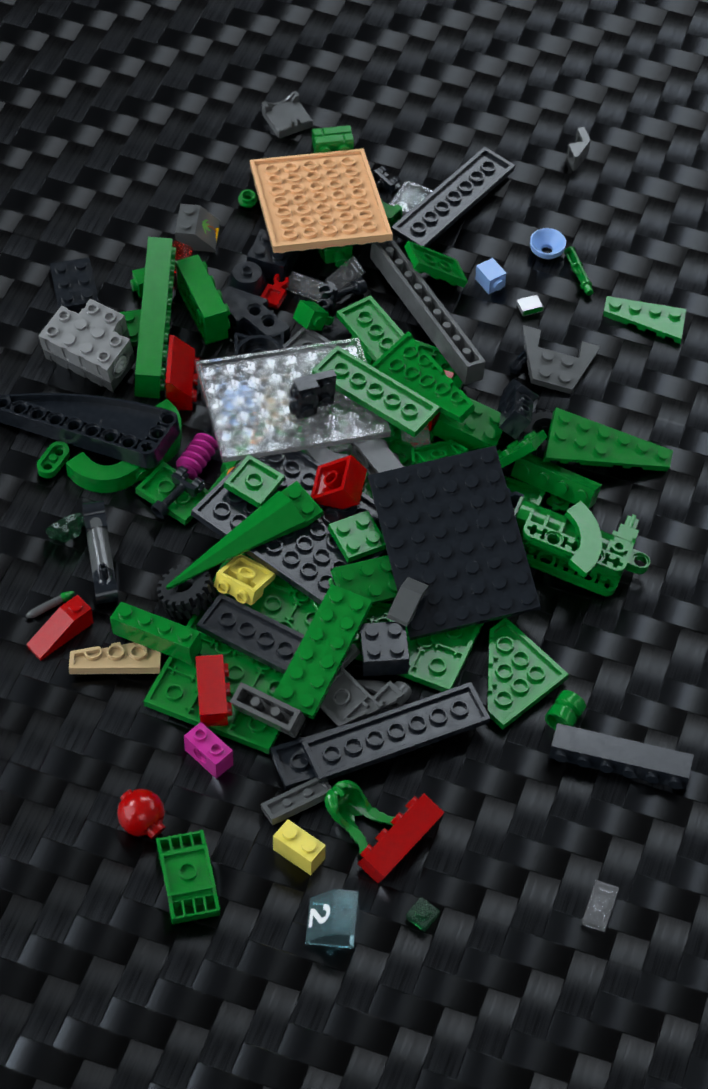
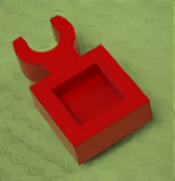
M276 274L273 279L274 284H267L261 297L268 300V307L278 310L287 295L286 288L290 282L289 277H286L283 282H279L280 275Z

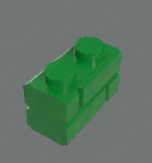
M350 125L312 129L314 153L354 149V139Z

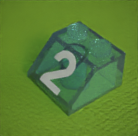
M333 889L311 897L305 944L354 948L359 891Z

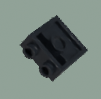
M334 369L293 379V385L290 388L292 400L289 402V409L296 419L317 415L318 407L334 404L337 377Z

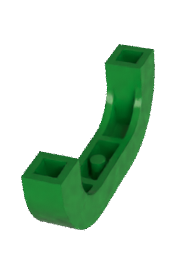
M168 399L156 405V407L175 412L180 427L179 436L156 467L148 469L124 461L109 466L99 465L82 452L66 462L67 476L78 486L98 493L121 491L138 481L144 480L162 462H169L180 449L182 425L178 410Z

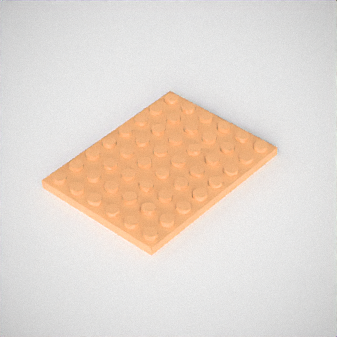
M364 148L250 160V168L273 253L305 251L317 248L325 249L336 246L344 247L355 244L363 245L374 242L383 243L393 240V234Z

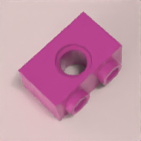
M202 722L184 735L185 751L216 779L233 765V750Z

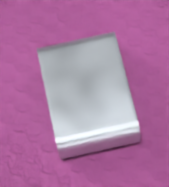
M538 295L518 299L516 303L522 316L542 312L544 309Z

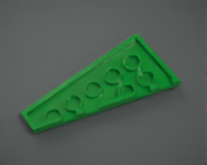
M409 331L371 365L440 406L439 412L460 423L475 410L474 403L462 390L456 387L454 381L450 377L448 378L440 365L429 353L423 350L422 345L415 341Z
M556 407L552 415L542 462L555 460L564 464L579 462L581 465L613 467V465H620L628 469L631 467H641L643 470L668 471L671 465L673 450Z

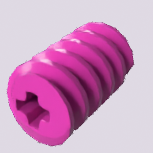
M196 434L189 443V446L186 447L185 451L176 461L177 469L180 466H184L188 469V478L191 480L197 478L198 474H201L203 471L202 468L206 467L207 462L211 460V456L215 454V450H218L219 445L217 441L208 434Z

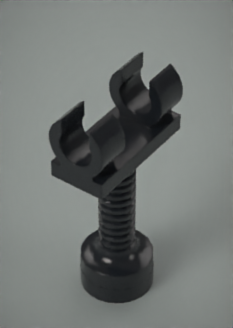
M380 166L373 171V178L377 189L382 187L389 194L400 189L401 185L399 183L402 181L396 176L389 181L387 179L389 174L386 173L389 169L385 166Z
M358 278L352 281V285L339 290L332 282L322 284L319 293L323 292V297L317 300V304L322 306L327 312L329 309L332 311L335 308L337 298L352 293L356 295L366 293V281L363 278Z
M180 466L171 475L172 482L177 487L162 502L157 500L151 506L152 512L158 518L163 519L169 513L168 507L184 491L195 498L205 488V484H203L205 481L197 477L191 484L186 481L189 473H187L188 469Z

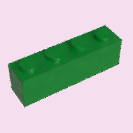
M531 453L515 461L510 476L573 504L582 501L588 509L596 503L602 484L554 463L542 462V458Z
M120 602L110 617L114 635L189 664L194 662L195 656H198L203 648L200 631L124 602Z

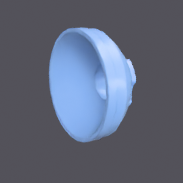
M542 228L535 231L530 238V248L540 258L553 259L560 256L565 250L566 239L558 230ZM550 248L552 252L544 253L542 249Z

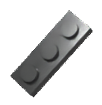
M314 778L262 803L261 809L273 826L325 801L326 793L332 787L328 781L319 784L317 778Z

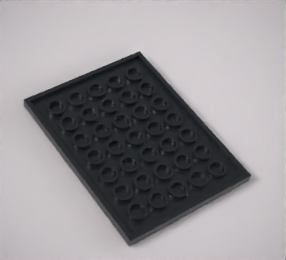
M271 431L248 453L285 475L284 481L271 497L296 481L311 496L317 468L321 464ZM246 456L191 510V516L221 537H225L258 509L256 506L224 488V482ZM363 492L358 505L345 509L318 504L323 510L324 515L305 528L279 537L245 553L320 605L330 587L328 579H333L330 572L333 568L382 557L387 552L384 549L347 563L328 530L330 523L368 510L382 534L374 500Z
M496 445L368 475L397 593L408 577L428 585L427 592L420 600L414 618L406 627L409 640L541 609Z

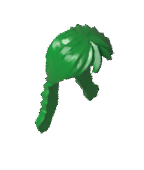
M339 781L326 793L325 806L327 811L350 834L351 839L358 844L359 854L368 846V843L363 833L355 824L354 816L364 815L371 821L393 826L390 821L394 817L387 816L385 813L379 812L378 809L372 807L361 788L353 781Z

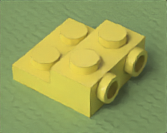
M240 554L216 573L214 587L217 588L218 592L229 594L235 597L238 602L242 604L247 603L252 606L262 597L264 588L275 580L276 574L262 564Z

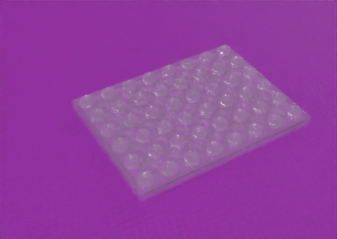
M359 338L196 361L197 374L222 462L244 460L248 454L256 458L390 437L391 430L388 421L336 390L334 404L318 407L317 415L296 419L289 409V402L292 400L290 388H292L293 379L311 375L312 369L336 346L341 347L367 363Z

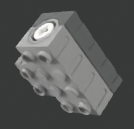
M89 299L79 314L61 305L38 335L46 359L54 361L56 364L70 369L74 373L88 378L90 381L104 386L112 392L115 391L136 362L125 316L92 299Z

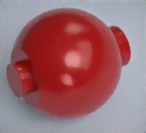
M129 789L120 797L121 802L118 805L117 817L120 825L126 832L134 836L148 835L152 840L166 828L162 823L165 816V808L157 794L147 789H136L134 791Z

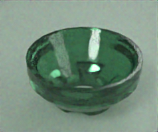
M81 513L69 515L49 526L45 532L49 538L67 542L81 534L80 531L84 522Z

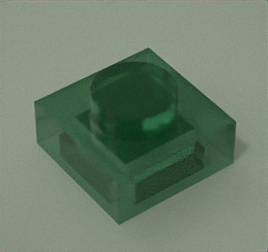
M420 897L406 913V919L426 932L440 915V910Z

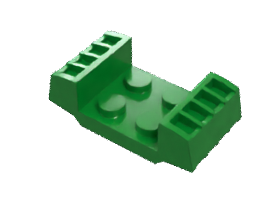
M200 830L156 838L172 925L220 916V906L204 831Z

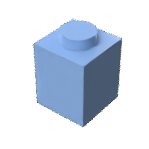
M491 258L476 266L475 280L490 294L505 287L506 272Z

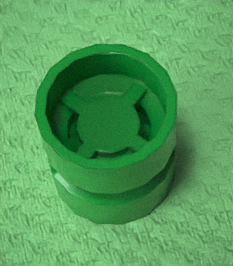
M563 690L557 697L555 704L546 713V723L553 730L556 729L557 723L574 727L577 719L585 711L586 703L578 694L569 690Z

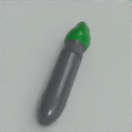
M67 591L61 593L59 596L31 609L26 614V617H37L60 605L62 602L69 601L75 592Z

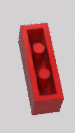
M223 654L195 656L200 722L206 727L228 725V716H232V704L227 702L226 696H231L230 682L225 683V677H229L228 663L223 662Z

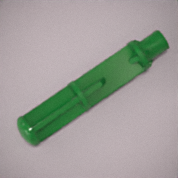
M572 246L567 247L564 254L567 256L572 270L581 283L580 287L587 296H591L594 293L592 282L589 280L583 264L578 258L576 249Z

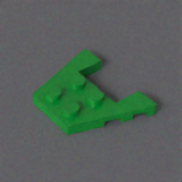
M451 439L411 448L412 465L468 452V449Z

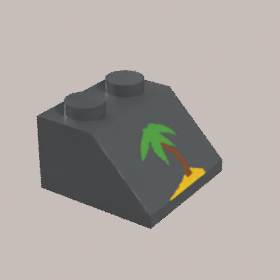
M180 204L175 230L176 249L215 252L220 220L200 205Z

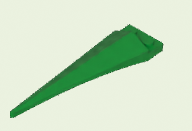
M298 481L294 482L281 492L278 491L167 584L166 590H170L253 548L307 527L324 515L323 510Z

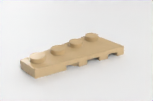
M117 642L112 643L107 648L96 646L70 651L69 674H159L161 671V652L135 642L123 645Z

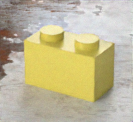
M288 819L273 835V850L309 875H312L325 860L326 845Z

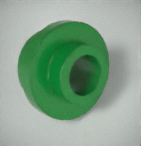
M249 189L243 190L238 197V203L246 208L255 206L258 201L255 192Z

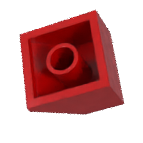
M352 455L320 465L317 468L311 497L317 504L338 509L358 505L367 469Z

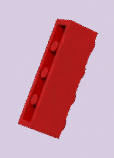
M425 793L419 799L414 796L405 805L408 810L404 814L399 812L390 821L393 826L389 830L384 828L375 837L378 842L373 847L369 844L360 853L363 858L358 862V865L377 883L386 877L445 813Z

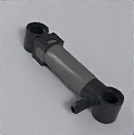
M104 500L82 503L96 604L119 601Z

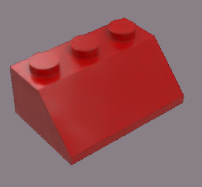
M169 335L166 396L177 410H192L193 402H197V389H194V386H198V373H195V370H199V358L195 356V349L178 337Z

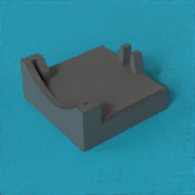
M293 91L286 99L280 102H262V115L279 139L313 127V120L299 102L297 91Z

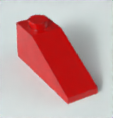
M76 595L58 608L26 644L27 648L40 661L93 624L92 608L79 595Z

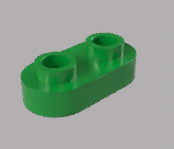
M57 441L52 443L38 460L37 471L41 477L52 478L56 476L69 459V446L65 442Z

